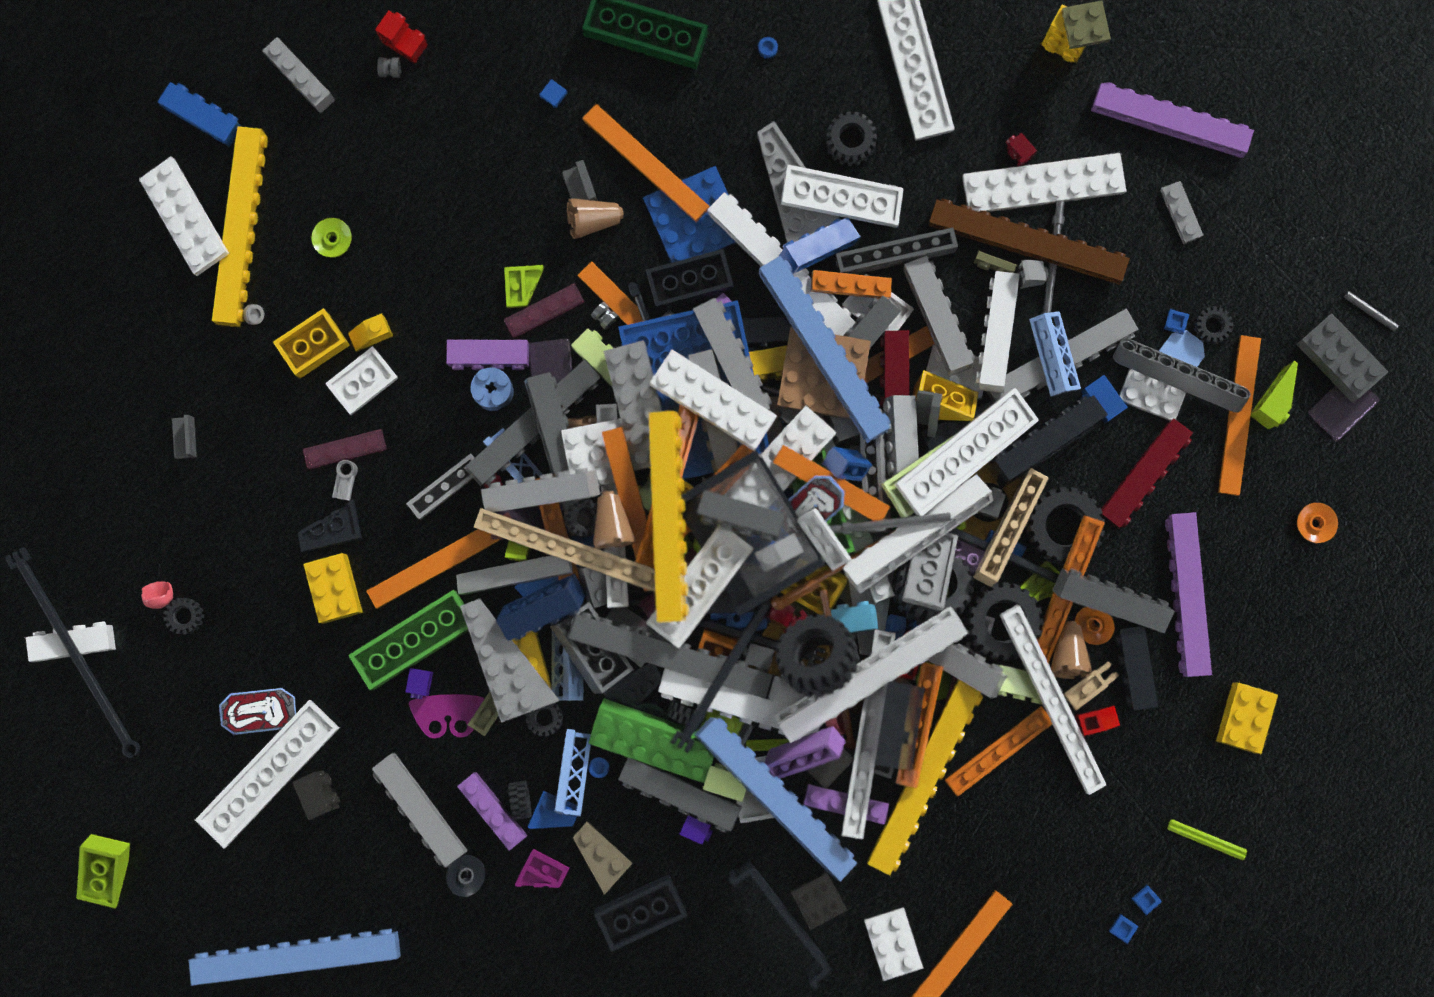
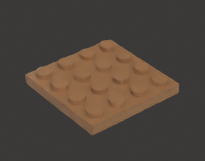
M790 327L777 407L801 411L807 406L815 414L852 420L793 327ZM835 335L836 338L834 340L845 349V357L855 365L857 369L856 374L859 379L865 380L871 341Z

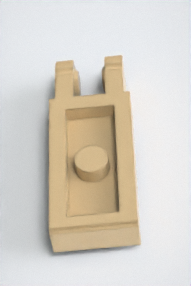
M1109 661L1097 670H1093L1091 676L1083 678L1063 693V696L1074 710H1078L1107 688L1108 684L1119 676L1117 671L1111 673L1105 680L1100 676L1102 672L1110 668L1111 664Z

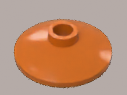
M1312 503L1300 511L1297 518V527L1300 534L1306 540L1313 543H1323L1335 535L1338 528V518L1334 510L1328 505ZM1313 520L1318 521L1317 527L1313 526Z
M1084 607L1075 617V622L1081 626L1084 641L1089 644H1104L1114 633V621L1110 614ZM1094 620L1098 621L1100 625H1096Z

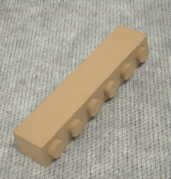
M1032 468L1023 475L973 578L990 587L998 582L1048 480L1047 476Z

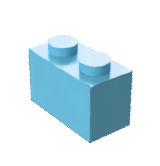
M869 601L857 602V606L849 607V604L837 605V609L831 610L832 617L836 621L840 620L850 633L878 629L876 607L873 604H869Z

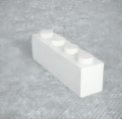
M105 622L93 623V627L86 628L85 625L73 626V630L68 631L81 655L116 650L113 626L106 625ZM54 629L51 634H45V631L34 632L32 637H26L29 662L70 657Z

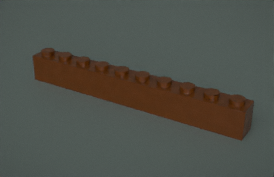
M947 199L936 200L929 222V227L935 229L953 228L955 235L1119 285L1123 281L1130 259L1121 252L1115 251L1111 253L1102 246L1091 247L1085 241L1068 240V237L1065 235L1056 234L1055 236L1042 228L1035 230L1029 228V225L1026 223H1012L1006 217L999 216L996 218L991 216V213L982 210L976 212L967 205L956 206Z

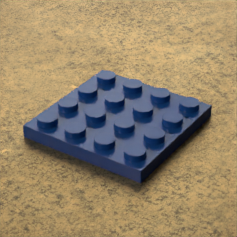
M716 166L682 180L709 206L724 192L728 195ZM661 190L643 197L672 263L725 249L736 244L707 212L695 222Z

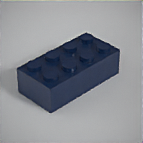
M574 573L504 605L496 622L507 641L512 639L519 640L530 631H539L547 623L554 624L567 614L572 616L579 612L586 593Z

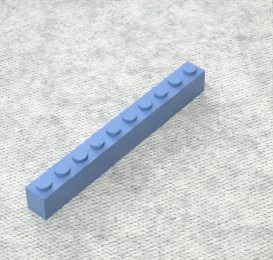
M779 256L760 267L758 274L868 444L888 432L891 422L885 413L882 414L878 407L880 405L874 396L871 397L868 393L866 382L863 379H859L853 362H849L845 357L846 351L843 346L838 345L834 340L836 337L832 329L825 326L824 317L819 310L816 311L813 307L814 303L808 293L805 294L802 290L803 285L800 279L794 277L791 273L792 268L789 262Z
M710 717L694 736L834 879L841 881L857 864L852 859L854 855L847 848L843 849L839 845L840 840L832 833L829 835L825 831L826 826L819 819L815 820L811 816L812 812L805 805L801 806L797 802L798 797L789 790L787 792L782 787L784 783L777 776L773 777L769 773L770 768L762 761L759 763L754 758L756 754L749 747H743L740 743L742 741L740 737L734 732L731 734L726 729L728 727L721 718Z
M392 929L379 930L380 934L374 935L371 934V931L361 932L358 937L344 934L339 935V939L331 940L330 937L318 938V942L310 943V939L297 941L298 944L290 945V942H282L273 948H269V944L257 946V950H249V947L236 949L234 953H229L228 950L216 951V955L208 956V952L195 954V958L189 960L191 985L398 959L400 957L398 931L392 932Z

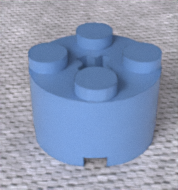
M485 368L479 370L471 382V393L475 401L482 408L489 411H497L507 406L512 400L513 386L503 371L497 368ZM494 385L496 391H492V393H490L488 388H492V386Z

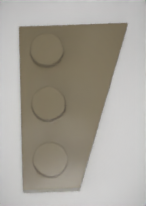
M586 822L573 839L603 893L606 894L630 867L632 862L593 826Z

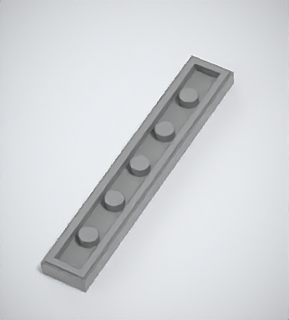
M551 555L456 575L458 595L572 574V563Z

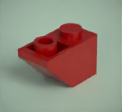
M1115 706L1075 715L1076 723L1083 736L1120 726Z

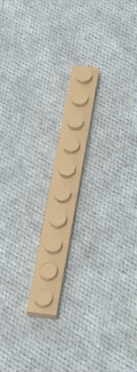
M482 508L479 511L474 525L476 529L656 592L655 569Z

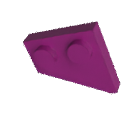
M533 849L515 886L559 888L569 867Z

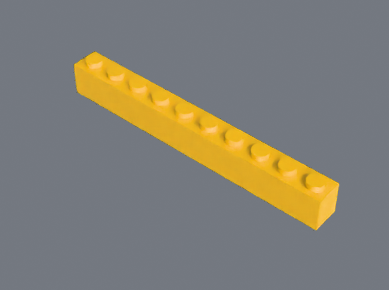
M237 127L222 239L229 254L219 262L212 321L217 325L241 327V322L244 321L243 304L247 301V290L245 288L246 283L250 280L248 265L252 262V252L250 250L251 244H254L255 241L253 227L257 224V213L255 212L256 205L260 203L258 189L262 185L263 179L260 173L261 167H264L265 164L263 150L267 147L266 134L257 128Z
M674 411L649 413L657 622L686 621V617L689 616V606L685 600V596H688V585L685 583L687 563L684 562V554H686L687 547L686 542L683 541L686 525L685 521L682 520L685 503L681 499L684 481L680 477V470H683V460L680 458L679 449H682V438L679 437L681 417Z
M960 679L957 680L928 738L918 787L904 786L867 860L869 865L888 875H891L892 870L896 872L901 862L898 858L901 852L905 853L910 844L907 840L910 834L914 835L919 826L916 822L919 816L923 817L928 808L926 802L929 797L933 798L937 790L935 784L938 779L942 780L946 772L944 766L947 760H952L956 752L953 748L956 742H961L965 734L962 730L965 724H970L974 716L972 710L975 705L979 706L983 698L980 691Z

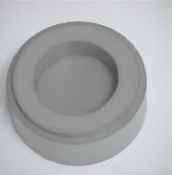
M251 304L244 308L243 318L248 324L256 325L264 319V311L259 305Z

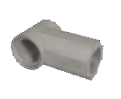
M343 460L336 467L337 476L332 497L350 501L358 468L354 462ZM346 464H349L352 468L351 473L348 475L343 473V467Z

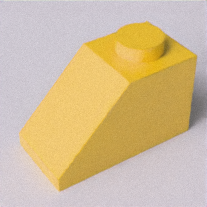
M382 314L363 321L348 333L356 352L393 336L386 318Z

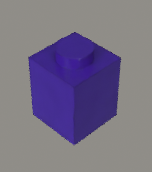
M410 668L406 693H411L410 697L417 699L429 696L433 672Z
M688 815L680 835L703 844L704 840L708 842L713 830L709 829L711 824L703 823L697 820L696 817Z

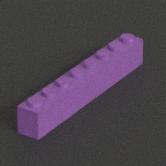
M1101 83L1091 111L1241 158L1248 152L1254 130L1249 129L1246 125H1235L1224 118L1216 119L1205 112H1194L1189 107L1174 106L1170 101H1158L1150 95H1139L1131 89L1117 88L1112 83Z
M1196 512L1171 514L1165 520L1166 531H1169L1170 538L1167 540V548L1169 552L1171 551L1172 560H1169V569L1173 572L1174 579L1171 580L1172 592H1175L1173 610L1177 612L1175 630L1179 632V640L1177 641V651L1181 653L1179 671L1183 673V677L1212 675Z

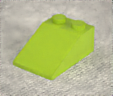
M1295 361L1281 370L1251 412V417L1267 429L1284 424L1290 416L1288 411L1292 406L1298 363Z
M93 834L80 846L77 899L112 908L117 907L129 861L130 843Z

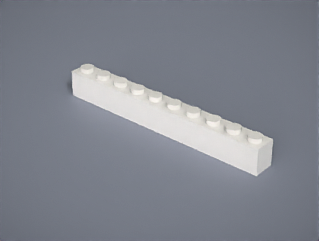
M724 192L708 208L707 214L761 267L779 257V254L782 252V249L779 247L781 245L779 241L773 236L770 238L765 233L767 230L759 222L756 224L751 219L752 215L745 208L742 210L737 205L738 201L732 195L728 196ZM806 268L793 274L794 277L800 279L804 293H808L812 298L815 310H819L823 315L825 326L827 328L830 327L835 335L843 336L849 328L854 329L857 326V323L850 317L852 315L850 311L845 307L841 308L836 303L838 300L834 295L811 292V277L808 275L809 271Z
M950 606L858 663L856 673L851 674L853 678L849 683L846 682L844 684V688L835 690L834 694L829 696L828 694H823V697L817 698L815 695L812 697L805 696L776 714L777 723L790 743L800 740L806 733L818 729L827 720L833 719L845 709L855 706L864 697L871 696L877 689L888 685V681L892 682L898 676L908 673L911 668L926 662L929 657L935 653L942 652L953 642L960 641L968 633Z

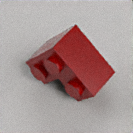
M388 10L375 29L381 42L412 63H415L427 46L424 38L425 35L416 29L413 31L408 28L409 25L398 12L394 14Z

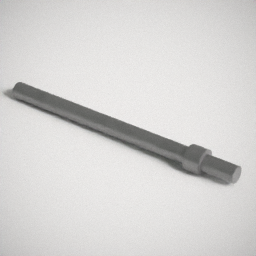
M1062 200L1056 201L1055 215L1052 217V235L1055 236L1056 234H1061V226L1064 225L1065 217L1063 216L1065 201ZM1050 263L1048 266L1049 277L1046 282L1043 314L1051 313L1057 265Z
M941 513L852 524L851 522H842V525L829 526L834 534L843 533L846 535L852 534L855 531L951 521V514Z

